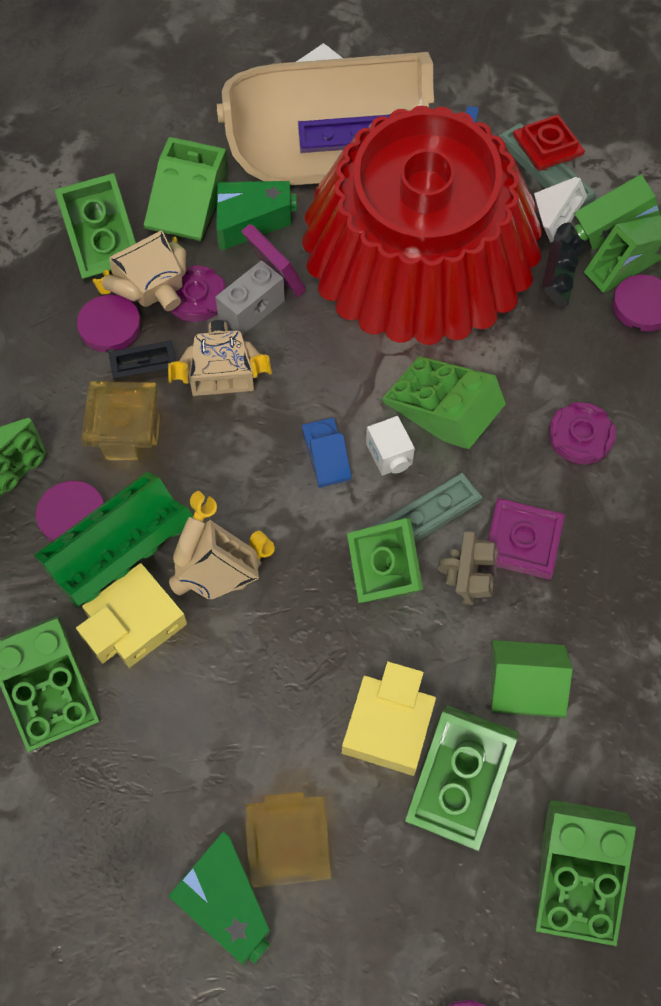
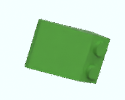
M112 173L55 189L82 279L101 275L105 270L111 272L109 257L136 244L115 174Z
M447 705L442 711L405 821L479 851L519 732Z

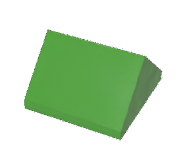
M404 518L347 533L358 603L411 596L423 590L411 518Z
M492 640L491 713L565 718L573 671L565 645Z

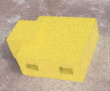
M140 563L124 577L104 589L94 600L82 606L88 619L77 626L76 629L102 664L118 653L128 668H131L186 626L187 622L184 613L143 564Z
M387 661L382 681L364 675L343 741L342 754L414 776L436 700L434 696L418 692L424 672Z

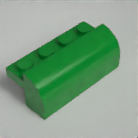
M145 472L34 554V556L67 599L75 607L77 605L80 606L98 597L101 589L111 581L124 577L130 571V567L141 558H147L154 554L159 547L158 545L167 538L180 534L188 517L193 518V515L187 506L172 498L159 477Z

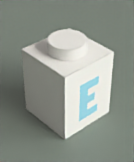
M398 416L367 427L366 445L382 476L391 472L394 474L403 472L412 465L415 448Z

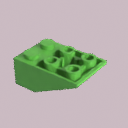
M169 137L159 158L144 228L158 232L162 230L163 233L202 241L217 204L218 182H226L229 175L226 149Z
M419 356L382 398L383 403L440 440L466 449H470L506 405L496 375Z
M29 417L0 427V497L5 492L15 488L18 481L29 470L38 467L47 455L33 421Z
M60 615L0 638V686L27 752L99 722Z
M549 799L542 840L535 922L536 932L617 946L636 826L627 812Z

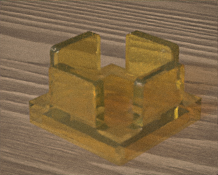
M89 381L81 437L83 445L101 447L107 460H138L139 451L137 447L152 448V445H157L160 417L157 409L158 389L156 383Z
M304 792L264 796V802L246 804L247 851L252 887L331 879L329 842L323 796L304 798Z

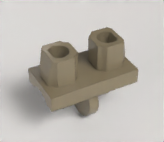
M464 532L462 551L452 549L450 550L449 558L439 560L438 571L447 575V585H456V593L462 596L463 604L473 605L474 598L492 597L494 587L492 574L478 573L479 565H496L498 548L494 542L478 540L475 532Z

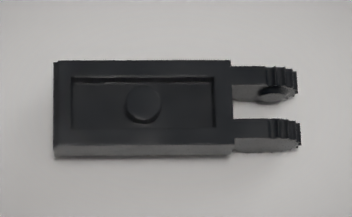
M568 222L561 224L556 231L554 241L551 243L542 289L558 307L569 304L575 270L578 265L577 256L584 248V240L578 234H574L575 228Z

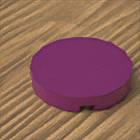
M199 265L186 267V273L182 277V287L176 291L181 299V303L177 308L171 310L172 314L190 322L206 321L216 316L218 312L215 297L226 289L224 279L220 278L219 275L215 274V270L209 267Z
M640 274L630 276L620 282L614 293L612 307L616 317L624 325L630 328L635 326L641 328L640 331L646 332L661 329V279Z
M104 295L92 299L80 310L76 323L81 340L89 348L98 352L125 349L136 340L141 329V320L137 307L129 299L119 295Z
M575 402L570 403L568 407L560 408L556 411L549 425L548 438L552 448L562 458L572 463L587 465L599 462L609 454L616 440V427L613 422L611 423L607 417L608 414L602 408L591 403Z
M66 481L56 484L43 494L37 504L35 516L38 527L47 540L52 542L104 503L103 498L93 486L83 481Z

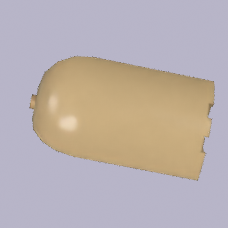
M428 52L277 63L254 67L237 73L225 82L222 89V103L217 104L218 123H225L226 137L232 156L248 174L262 181H290V185L320 183L343 150L300 153L298 121L388 115L397 109L410 111L420 105L429 107V104H434L433 62Z

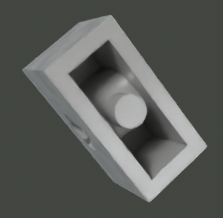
M261 260L215 297L218 319L225 321L229 329L239 331L243 336L285 301L284 278Z

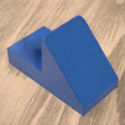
M334 417L303 424L302 434L318 487L321 488L350 481L351 473L343 433H338Z

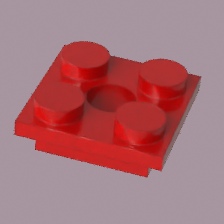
M558 114L513 131L514 138L538 171L546 170L551 166L566 161H572L574 158L583 156L585 153L584 148Z

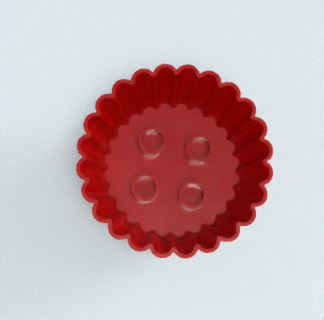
M420 105L410 111L397 109L390 114L389 118L386 116L377 117L372 121L369 128H363L356 133L350 144L343 149L315 189L314 200L305 213L304 220L308 229L302 237V245L310 253L306 263L307 271L314 278L320 279L318 283L319 294L328 301H336L335 308L340 317L345 320L358 319L360 328L368 334L375 335L385 331L386 336L397 343H405L415 337L418 342L424 345H433L441 341L443 336L455 341L462 340L468 337L472 327L476 329L490 328L497 320V312H510L516 307L518 303L517 292H523L532 285L533 275L531 268L535 267L541 259V251L537 241L542 236V228L535 214L536 205L515 159L508 152L504 141L500 137L492 135L487 124L483 122L474 123L473 118L467 113L459 112L455 114L447 107L430 109L427 106Z

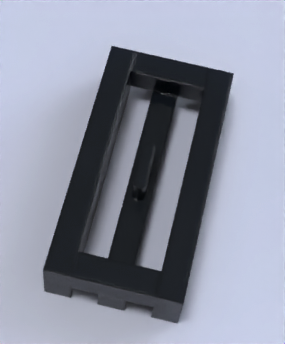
M172 340L108 352L115 385L167 376L168 364L176 361ZM168 354L167 356L149 359V357ZM136 360V362H130V363H125V364H120V365L117 364V363H121V362H127V361Z

